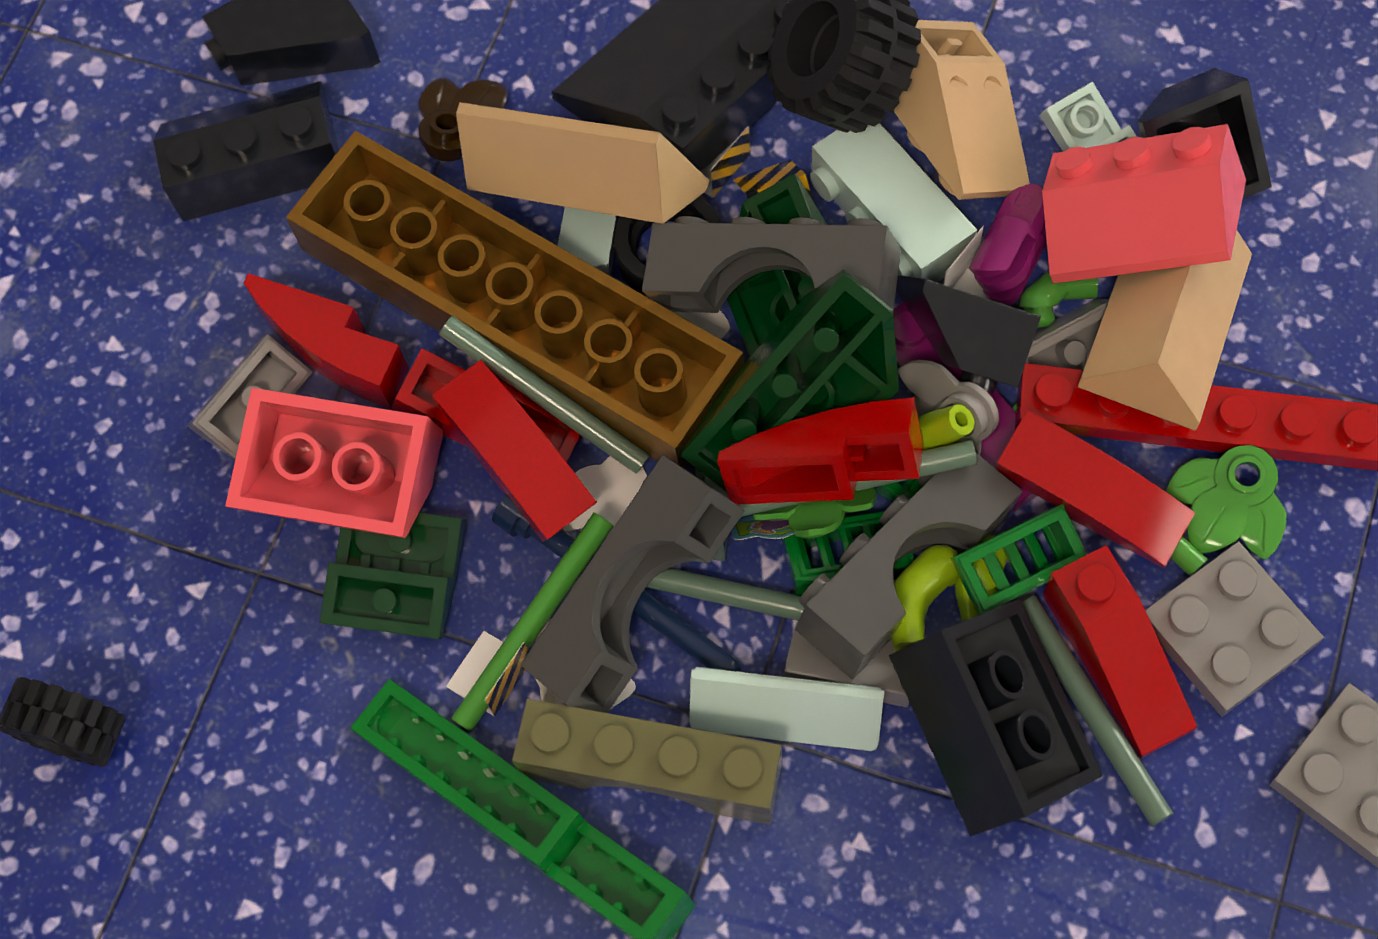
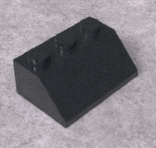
M321 81L161 123L153 140L163 189L183 222L309 188L339 151Z
M1021 599L943 629L888 655L970 837L1027 817L1103 776Z

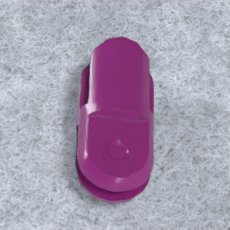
M1036 184L1020 186L1006 197L969 266V270L974 274V278L989 300L1011 306L1021 296L1047 244L1042 196L1043 186Z

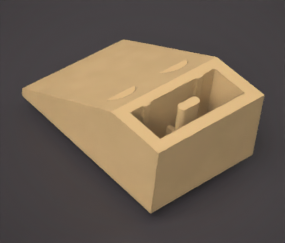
M918 20L915 26L921 30V42L916 48V53L920 54L918 64L911 72L910 79L912 81L907 92L903 90L899 96V104L893 110L907 129L909 141L927 156L939 173L938 178L941 185L949 193L956 196L958 200L1007 197L1018 187L1030 184L1005 63L973 22Z

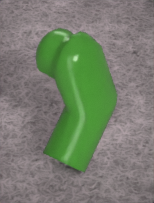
M1049 272L1045 273L1022 293L1019 306L1024 307L1025 312L1041 316L1038 327L1050 326L1055 320L1053 306L1058 305L1062 300L1096 299L1098 279L1093 278L1053 284Z

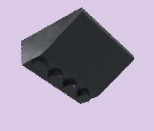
M658 0L552 91V99L582 121L660 132L701 172L727 149L748 126L751 127L778 102L772 93L774 85L770 84L768 79V71L771 67V62L768 61L769 48L773 44L774 37L772 35L775 26L779 24L783 16L782 11L787 2L791 3L792 0Z

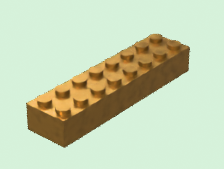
M356 130L285 217L302 251L439 332L453 315L650 454L649 457L657 462L664 455L684 469L689 462L680 456L682 449L723 387L744 364L743 352Z

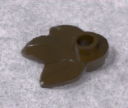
M439 78L428 84L421 93L418 102L419 111L423 117L419 124V140L426 152L432 158L439 161L452 162L461 159L462 151L456 116L459 103L505 109L507 90L504 85L491 80H476L468 82L460 89L447 78Z

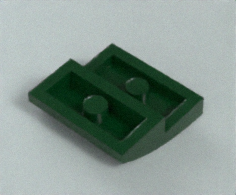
M419 513L406 538L340 527L335 563L328 562L320 623L442 639L455 590L467 519Z

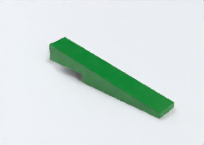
M388 679L350 727L356 735L629 939H672L695 908V904L684 890L590 825L576 810L392 680Z

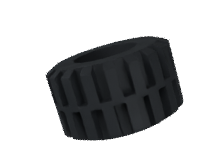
M792 0L791 3L787 2L782 11L783 16L779 24L775 26L772 35L774 37L773 44L769 48L768 61L771 62L768 79L769 83L774 85L772 93L775 99L782 102V107L790 112L846 133L849 131L855 133L863 132L868 125L874 127L882 122L885 112H892L899 104V96L903 90L907 92L912 81L910 79L913 68L917 67L920 54L916 53V48L921 42V30L915 27L919 18L916 10L909 7L910 1Z

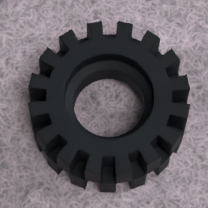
M20 677L16 678L0 714V731L11 735L12 738L19 741L28 742L33 747L48 750L52 754L63 755L71 760L82 761L93 766L105 767L126 718L123 714L118 713L116 709L103 706L104 703L95 699L85 698L83 694L78 692H70L64 690L61 686L48 685L40 680Z

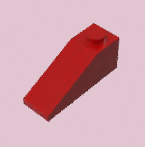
M1107 545L1052 572L1042 597L1139 758L1141 759L1196 730L1198 726L1144 606Z

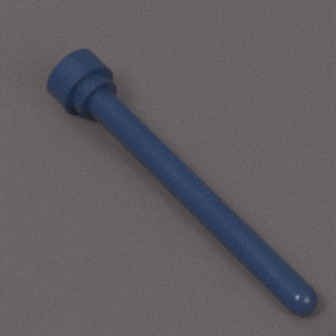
M507 494L501 499L492 516V522L510 536L515 537L519 534L525 539L532 536L560 558L564 556L575 540L573 536L561 529L551 538L542 542ZM645 590L642 592L633 613L706 668L741 672V665L735 657Z

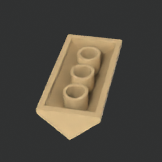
M461 102L456 112L467 190L664 224L703 194L709 183V179L660 132Z
M1236 230L1232 256L1229 261L1118 275L1077 387L1196 431L1202 418L1252 256L1251 251L1239 232Z

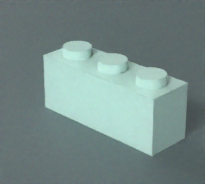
M880 123L874 127L868 125L865 131L859 133L852 131L846 133L836 130L812 146V172L810 173V179L814 188L827 202L834 200L846 213L847 223L852 219L865 218L888 226L901 248L898 275L939 282L945 277V272L977 234V229Z

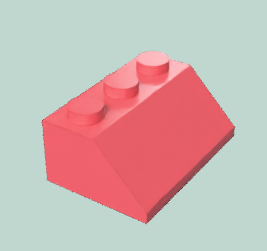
M1228 124L1207 128L1191 127L1177 133L1147 138L1132 137L1122 142L1087 148L1073 147L1063 152L1053 153L1042 190L1049 274L1053 284L1231 260L1246 178Z
M251 387L225 506L231 509L406 538L432 489L444 430L428 416Z

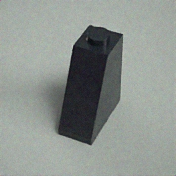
M231 0L202 16L212 36L203 42L220 72L230 67L241 86L370 68L381 62L369 29L349 0Z

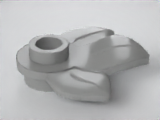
M915 360L901 366L898 369V373L907 388L915 394L914 400L918 418L931 411L956 404L965 406L972 413L975 422L972 432L952 444L972 440L975 452L980 455L982 440L995 431L999 421L997 406L989 393L974 383L959 382L945 367L933 361Z

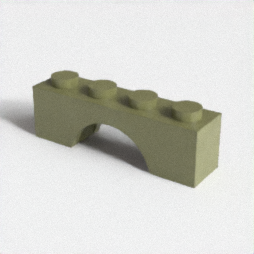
M527 699L512 762L520 772L533 781L581 790L596 786L642 790L687 802L710 814L771 825L782 768V745Z

